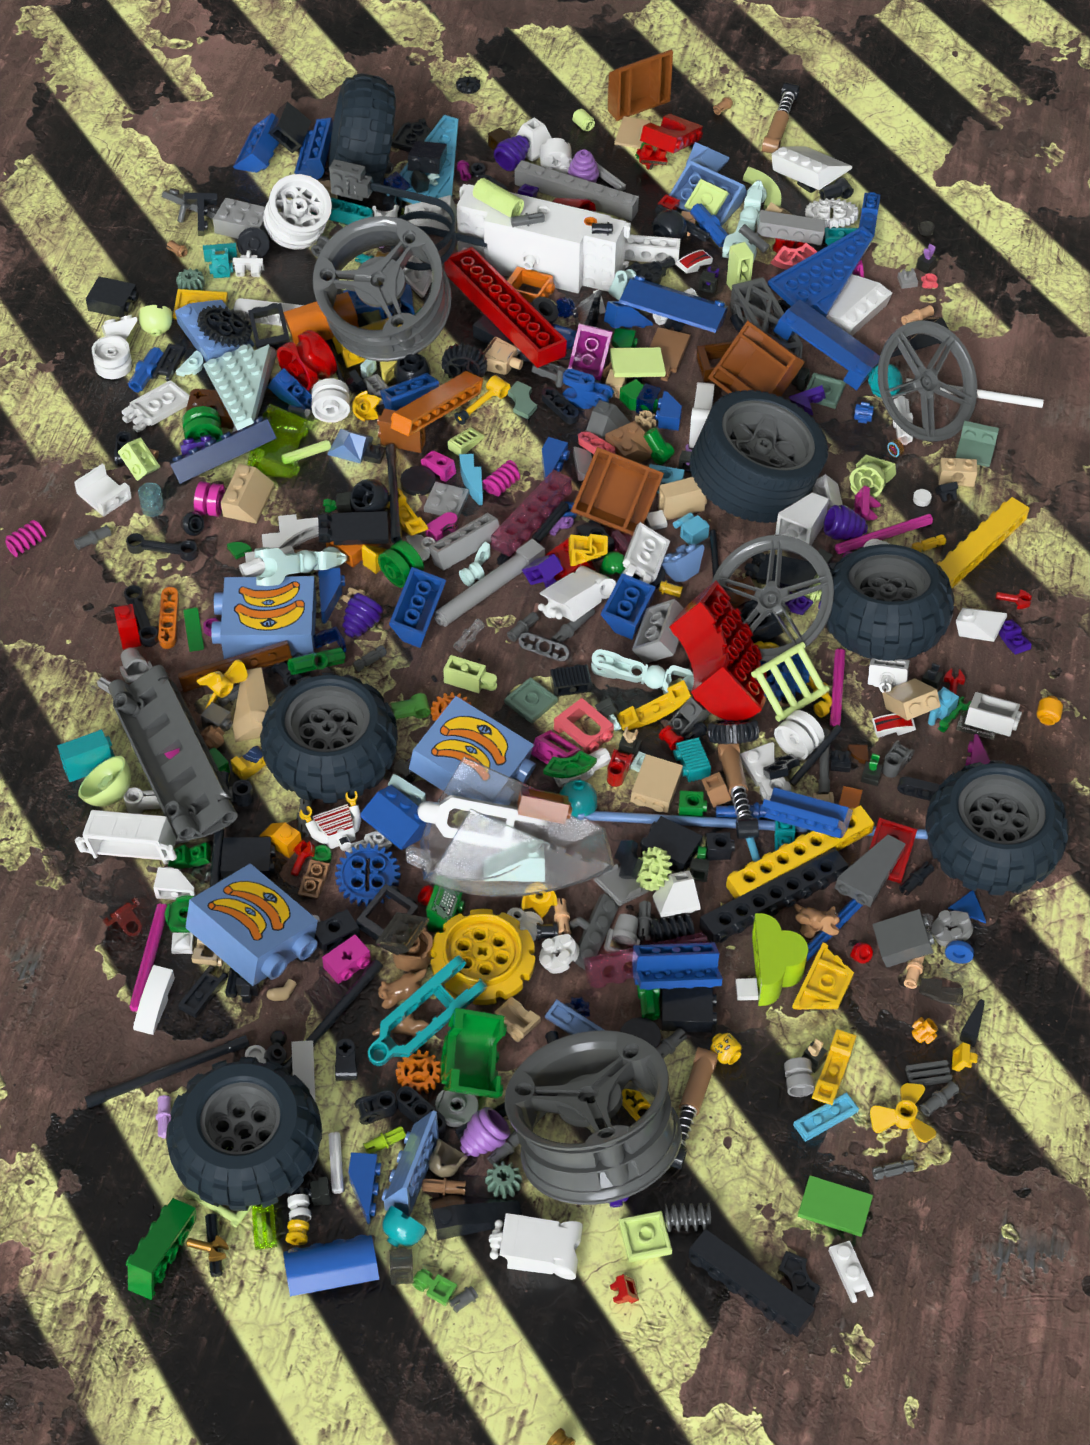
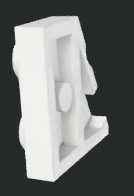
M773 742L740 754L741 762L756 787L760 786L761 781L768 779L763 773V767L774 763Z

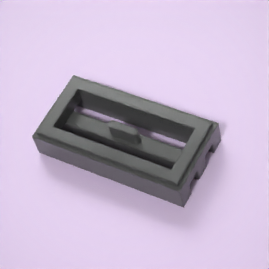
M947 1060L907 1065L905 1068L908 1081L912 1084L927 1086L948 1083L953 1079L952 1075H950ZM945 1074V1076L932 1077V1075ZM918 1077H932V1078H925V1079L913 1080V1078H918Z

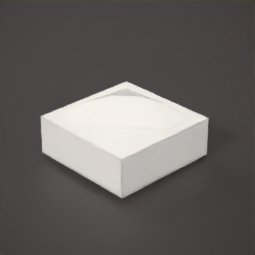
M191 932L173 933L172 954H193L194 935Z

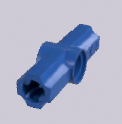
M697 203L690 210V214L699 223L700 228L708 232L709 236L719 247H723L725 238L728 236L727 232L721 227V223L715 215H711L702 203Z
M154 347L150 349L144 360L137 362L135 373L128 382L129 388L134 392L139 393L142 391L148 381L153 379V373L164 354L160 348Z

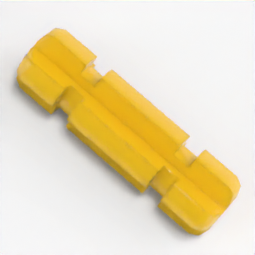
M941 534L936 536V538L931 537L922 540L921 543L919 541L915 542L911 548L922 552V550L935 548L937 545H945L946 538Z

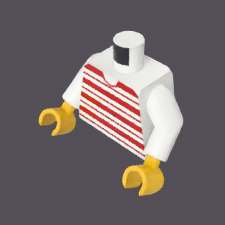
M356 791L354 792V799H349L348 793H346V800L350 803V807L348 804L312 816L313 820L310 817L312 814L311 807H306L309 815H304L302 810H300L299 816L301 819L306 820V827L314 840L326 844L331 849L339 846L342 851H346L351 848V842L356 839L355 833L359 831L361 824L359 805H356L358 797Z

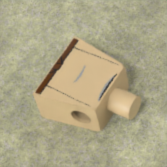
M494 337L483 352L488 361L487 371L506 375L512 367L520 370L523 366V360L517 358V348L498 337Z

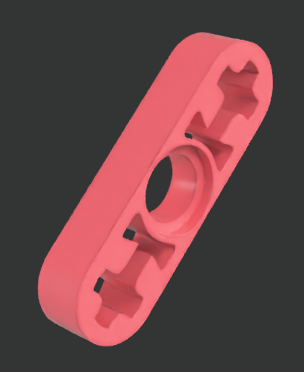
M581 432L578 434V444L592 454L595 453L597 447L615 454V447L591 432Z

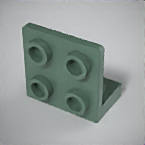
M964 421L955 458L977 459V465L990 467L999 428Z

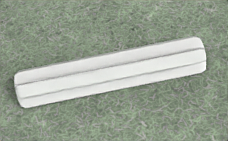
M331 1132L329 1134L332 1193L340 1194L344 1191L341 1136L339 1132Z

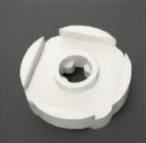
M569 934L558 935L552 939L548 938L542 943L543 948L540 951L539 961L550 973L564 972L570 968L569 964L572 961L575 962L578 959L579 946Z

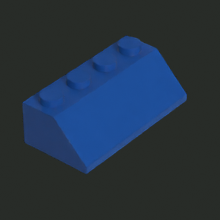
M273 113L252 127L233 168L257 173L269 166V159L273 157V151L279 145V142L268 134L275 118Z
M411 567L389 622L390 627L403 642L421 648L446 583L445 579Z

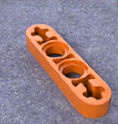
M167 587L161 593L158 639L160 646L164 649H170L176 644L179 596L177 589L174 587ZM169 595H172L171 601H168ZM167 608L174 609L171 613L164 612ZM168 622L173 623V625L168 628L163 626L165 623ZM166 634H169L168 641H166Z

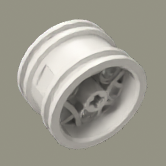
M292 174L280 179L273 186L263 216L265 229L272 240L285 248L294 250L305 249L314 245L318 238L322 236L331 214L332 203L328 191L319 181L307 175Z

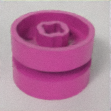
M200 481L195 491L194 511L202 515L208 513L209 516L219 517L222 512L221 500L225 494L224 485L216 483L211 485L210 482Z

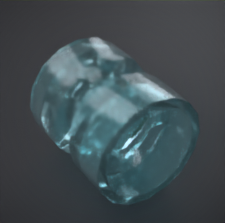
M156 483L143 484L138 490L141 511L150 517L160 515L164 510L160 486Z

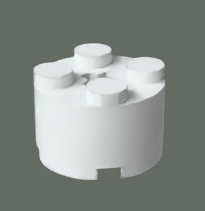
M561 138L548 139L547 143L544 145L542 143L540 146L541 166L567 174L570 162L572 161L571 145Z

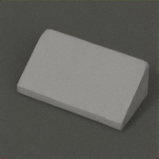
M573 447L578 481L584 480L592 461L591 452L579 447Z

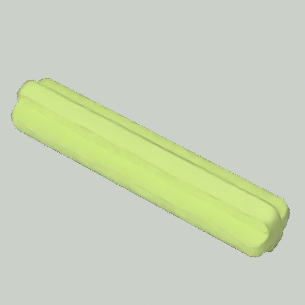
M325 440L283 454L281 458L284 464H289L331 449L329 441Z

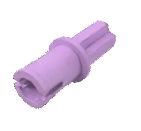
M163 1095L157 1098L158 1114H156V1120L158 1121V1137L166 1139L167 1126L171 1120V1097Z

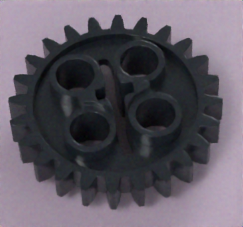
M212 305V308L209 306L206 309L203 308L197 319V327H200L199 331L204 332V336H209V340L214 339L215 343L221 342L222 346L224 344H227L228 347L231 344L234 347H237V345L242 346L243 343L246 344L249 341L252 333V326L248 325L249 321L245 320V316H239L240 312L235 313L234 309L228 310V307L223 309L221 305L218 308L215 305Z

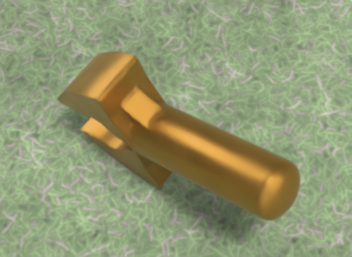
M217 1235L215 1241L211 1243L188 1238L186 1241L187 1247L207 1251L209 1253V1261L211 1262L226 1258L225 1253L216 1252L215 1249L223 1248L229 1250L227 1243Z

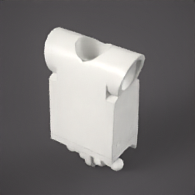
M580 566L575 573H570L539 593L548 599V604L545 606L541 603L538 605V609L543 611L544 615L548 618L556 617L560 620L562 617H565L574 622L601 603L602 599L609 598L616 582L588 567Z
M506 1213L502 1232L503 1221L500 1219L495 1221V1229L489 1236L490 1247L492 1248L490 1257L492 1259H497L499 1255L505 1257L508 1261L507 1269L546 1274L555 1273L562 1278L570 1280L576 1278L578 1258L575 1250L581 1242L582 1223L577 1221L560 1223L559 1221Z

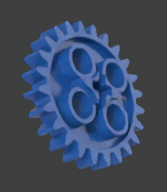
M799 654L793 655L791 659L805 684L809 683L810 674ZM760 661L761 666L767 663L768 661ZM783 661L778 664L777 667L793 696L796 697L795 692L801 694L785 662ZM768 670L766 672V680L775 697H778V701H781L785 695L771 670Z
M370 843L367 844L366 848H363L362 844H360L359 850L352 847L351 854L347 851L345 852L346 859L340 857L341 864L336 865L338 872H335V877L339 878L336 880V885H341L338 889L339 892H344V898L350 896L351 904L357 900L358 906L365 902L367 907L385 883L389 886H399V880L397 879L401 878L398 872L400 866L395 865L397 859L392 858V852L385 854V847L378 850V844L374 848H371ZM367 859H370L369 891H365ZM356 863L363 864L361 868L353 867ZM376 863L383 864L379 869L373 867ZM355 882L362 883L360 887L352 886ZM375 882H381L382 886L377 888L374 887L373 884Z

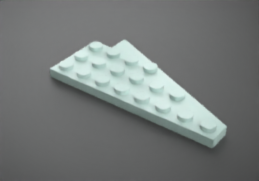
M250 344L242 345L232 352H226L222 356L210 359L207 363L203 364L237 431L254 423L271 355L269 344L255 351Z

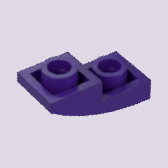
M806 596L785 602L790 612L804 615L813 604V601Z
M1012 619L1004 621L999 635L1007 647L1015 655L1030 650L1031 642L1022 635L1021 627Z

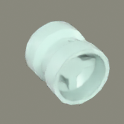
M473 562L468 568L460 570L459 576L465 585L471 586L475 580L482 579L485 573L479 563Z

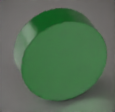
M325 845L316 846L315 855L312 857V860L329 863L332 859L331 849Z

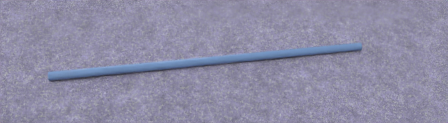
M595 811L585 817L584 814H578V817H570V819L652 824L654 821L657 822L660 816L681 826L736 829V819L607 811ZM758 820L759 830L774 831L775 821ZM795 826V832H811V830ZM873 826L872 833L867 836H874L876 826ZM918 829L915 839H928L926 829Z

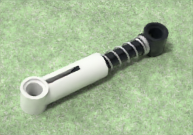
M238 780L229 787L232 795L231 802L233 801L242 807L248 806L253 802V790L249 781ZM133 787L129 788L123 796L129 813L140 814L144 810L161 809L153 790L141 791V789Z

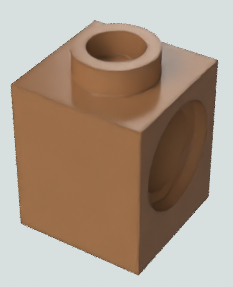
M720 772L702 779L713 808L731 800Z

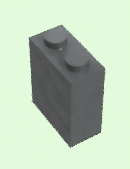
M920 909L873 924L880 953L887 968L934 953L932 945L935 944L932 933L927 931L930 925L927 916H922Z

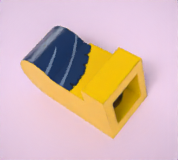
M254 746L240 758L236 756L230 760L232 772L241 780L248 779L266 765L260 746Z

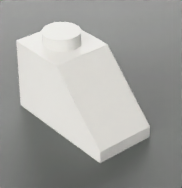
M158 867L153 887L157 899L176 900L180 896H196L194 887L179 869Z

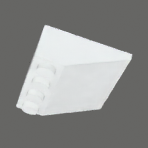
M806 146L781 147L772 153L774 171L817 190L822 189L852 169L851 165Z
M852 274L826 318L853 336L887 306L892 292L879 282Z

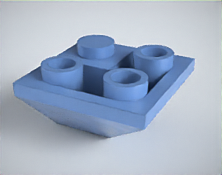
M684 544L677 547L676 552L673 554H666L661 564L665 573L675 582H685L699 573L704 546L695 544L686 546Z

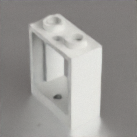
M975 692L969 706L965 724L1010 736L1012 730L1016 731L1021 718L1020 704Z

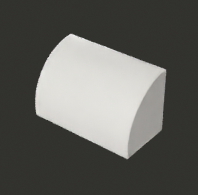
M826 474L817 479L813 487V493L829 499L827 511L833 505H843L838 484Z

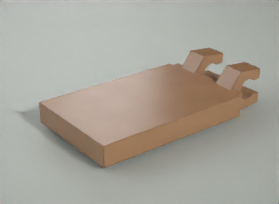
M658 327L649 348H661L666 371L665 377H661V380L668 381L671 372H677L690 341L689 334Z

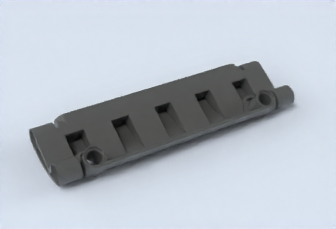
M156 665L130 685L123 680L117 679L112 681L108 686V690L113 698V707L164 815L170 819L180 840H192L205 837L233 823L237 819V813L230 801L232 795L178 687L169 678L165 668L162 665ZM179 748V753L173 758L169 759L165 756V753Z

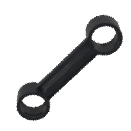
M139 533L130 534L126 538L127 549L132 554H139L144 550L178 554L184 561H192L198 557L197 544L191 540L183 541L181 544L144 540V537ZM133 542H141L139 545H130ZM186 549H193V551L189 553L183 552Z
M131 585L125 589L124 596L128 605L133 604L134 613L140 627V642L145 647L155 646L159 641L158 631L149 622L142 603L144 601L143 591L141 587ZM131 594H139L136 598L129 597ZM147 634L155 635L149 639L143 638Z

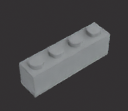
M760 210L757 221V233L760 236L821 245L825 233V220Z
M486 513L428 547L434 565L445 570L451 568L457 562L465 560L471 554L478 552L484 542L492 544L503 536L498 519Z

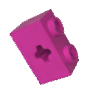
M353 935L322 957L323 968L339 984L350 979L359 969H364L371 962L370 950L356 935Z

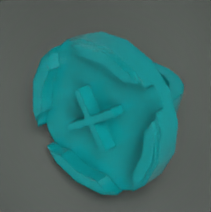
M889 364L888 385L889 388L902 384L903 380L899 369ZM876 366L869 374L868 383L873 394L881 398L878 384V366ZM901 388L891 391L890 394H897Z

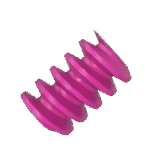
M508 460L496 469V471L482 481L485 491L499 497L501 492H505L506 488H510L511 485L520 480L517 465L512 460Z
M31 520L29 524H25L17 532H12V536H6L5 543L8 550L15 557H18L17 551L23 554V547L29 550V543L35 546V539L42 542L41 535L46 537V534L37 521Z

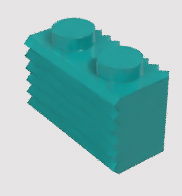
M699 737L677 742L676 750L673 753L675 760L680 761V764L683 765L682 776H686L688 782L709 777L711 765Z

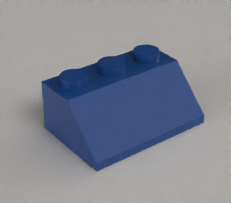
M428 373L382 389L380 393L385 409L397 411L439 387V382Z
M622 573L601 612V616L615 633L632 640L643 620L646 609L649 608L653 600L656 587Z
M393 785L378 791L360 813L363 820L400 850L428 836L432 824L422 821L417 813L419 806Z

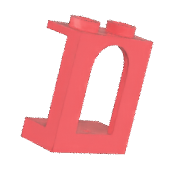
M580 698L554 718V730L558 734L563 731L566 732L584 748V753L587 754L598 750L603 743L609 742L613 737L614 724L583 698ZM587 714L601 729L598 734L590 736L582 732L573 723Z

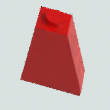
M133 604L114 607L122 649L140 647L141 642Z

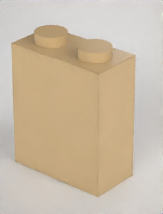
M693 477L659 485L658 509L663 511L666 520L682 517L690 512L694 514L705 510V504H707L706 495L704 496Z
M915 678L892 687L890 692L885 690L882 693L886 709L906 720L941 707L937 689Z
M646 754L632 789L630 802L638 806L652 808L657 812L668 813L682 775L683 765Z

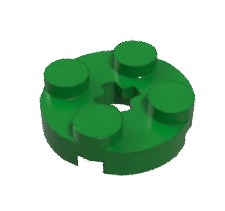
M180 896L176 898L175 902L167 905L165 919L171 932L190 933L185 928L187 918H183L181 915L188 912L189 900L194 896Z

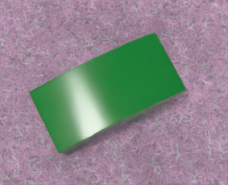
M207 842L188 848L186 845L176 847L174 851L177 858L173 861L170 860L168 867L184 869L211 863V847Z

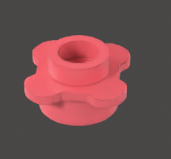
M928 273L921 277L923 288L931 289L938 287L935 274Z

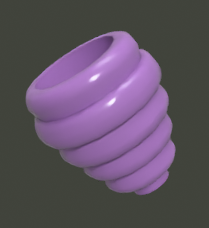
M584 149L578 151L570 162L567 174L596 183L599 177V169L592 153Z
M484 1107L481 1111L478 1110L467 1123L464 1135L460 1139L462 1152L467 1156L478 1157L480 1154H486L488 1151L492 1152L496 1148H500L510 1136L509 1125L496 1110L490 1107Z

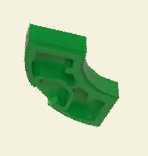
M582 751L569 758L553 756L544 768L543 774L555 778L576 777L590 770L597 763V758Z

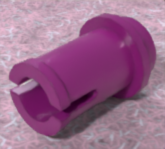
M465 160L459 161L457 170L460 172L461 179L468 181V178L471 179L469 164Z

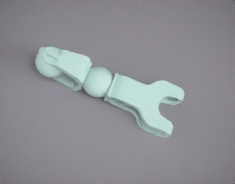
M757 180L747 190L744 209L740 213L736 232L729 234L725 238L722 253L724 258H729L730 246L745 242L754 254V263L757 247L753 244L751 245L749 240L738 231L746 224L755 232L761 203L767 197L766 189L763 187L761 180Z
M331 546L323 549V551L301 550L297 553L283 554L279 548H256L255 558H262L265 563L263 574L256 576V585H280L288 574L309 573L313 570L338 568L347 560V555L338 548Z
M602 649L596 650L592 655L591 669L596 675L636 683L641 682V684L645 683L652 689L662 687L663 694L668 693L667 688H669L668 686L672 682L671 675L684 677L682 680L686 682L691 697H693L691 691L694 685V674L689 669L672 665L665 671L658 665L648 667V664L644 666L641 662L624 658L619 654ZM640 669L642 674L635 676L632 670Z

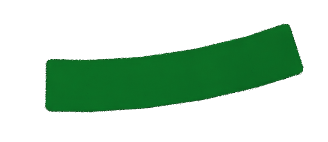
M198 608L184 609L189 652L204 650Z

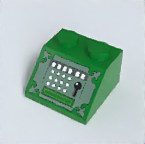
M441 876L437 878L426 909L428 931L434 933H443V924L459 913H463L465 907L462 892Z

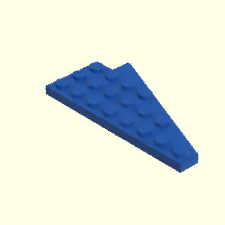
M862 226L768 280L767 285L790 306L802 300L821 315L827 317L873 241L874 235Z

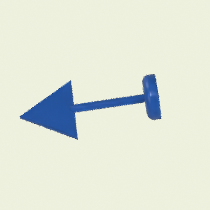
M973 890L948 908L951 911L966 912L970 918L986 924V919ZM954 940L946 945L945 955L954 963L965 964L973 959L974 950L964 940Z

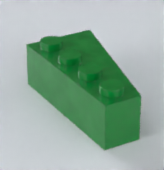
M172 1198L168 1205H164L158 1220L152 1222L147 1236L141 1238L138 1249L134 1254L131 1253L127 1259L129 1291L150 1300L153 1299L156 1294L154 1291L156 1283H162L166 1276L164 1273L168 1262L172 1264L176 1258L179 1248L178 1244L181 1246L184 1244L196 1222V1207Z

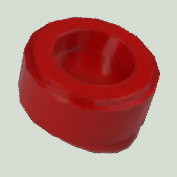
M430 885L423 887L418 894V902L428 906L434 888Z
M864 942L857 943L850 953V957L861 964L869 962L873 956L872 947Z

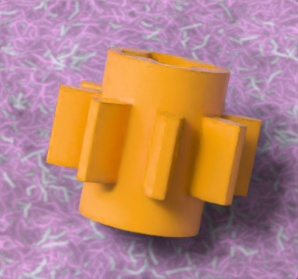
M921 1017L912 1025L914 1028L912 1035L919 1043L925 1041L929 1044L936 1039L937 1034L935 1032L938 1031V1028L930 1018L924 1021Z

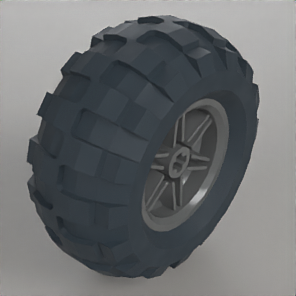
M363 73L356 74L353 78L346 77L337 99L329 154V167L334 159L365 166V175L372 177L373 183L381 184L386 173L396 111V96L393 85L387 84L383 78Z

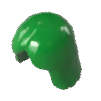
M609 552L603 558L599 573L602 575H613L617 572L621 575L625 570L622 563L625 556L620 552Z

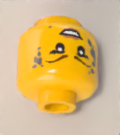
M719 1033L713 1037L710 1051L718 1053L717 1059L720 1063L730 1065L741 1057L742 1046L732 1034Z

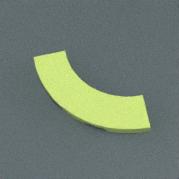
M748 167L743 176V181L753 185L757 180H761L767 192L764 209H767L771 202L781 207V192L777 184L765 173Z

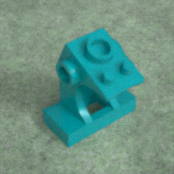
M236 243L203 245L205 262H212V264H209L210 274H213L214 278L230 277V273H233V263H230L229 260L238 258ZM215 251H225V253L215 254Z

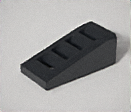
M982 999L975 1006L959 1038L960 1041L970 1044L972 1047L975 1046L979 1035L985 1001Z

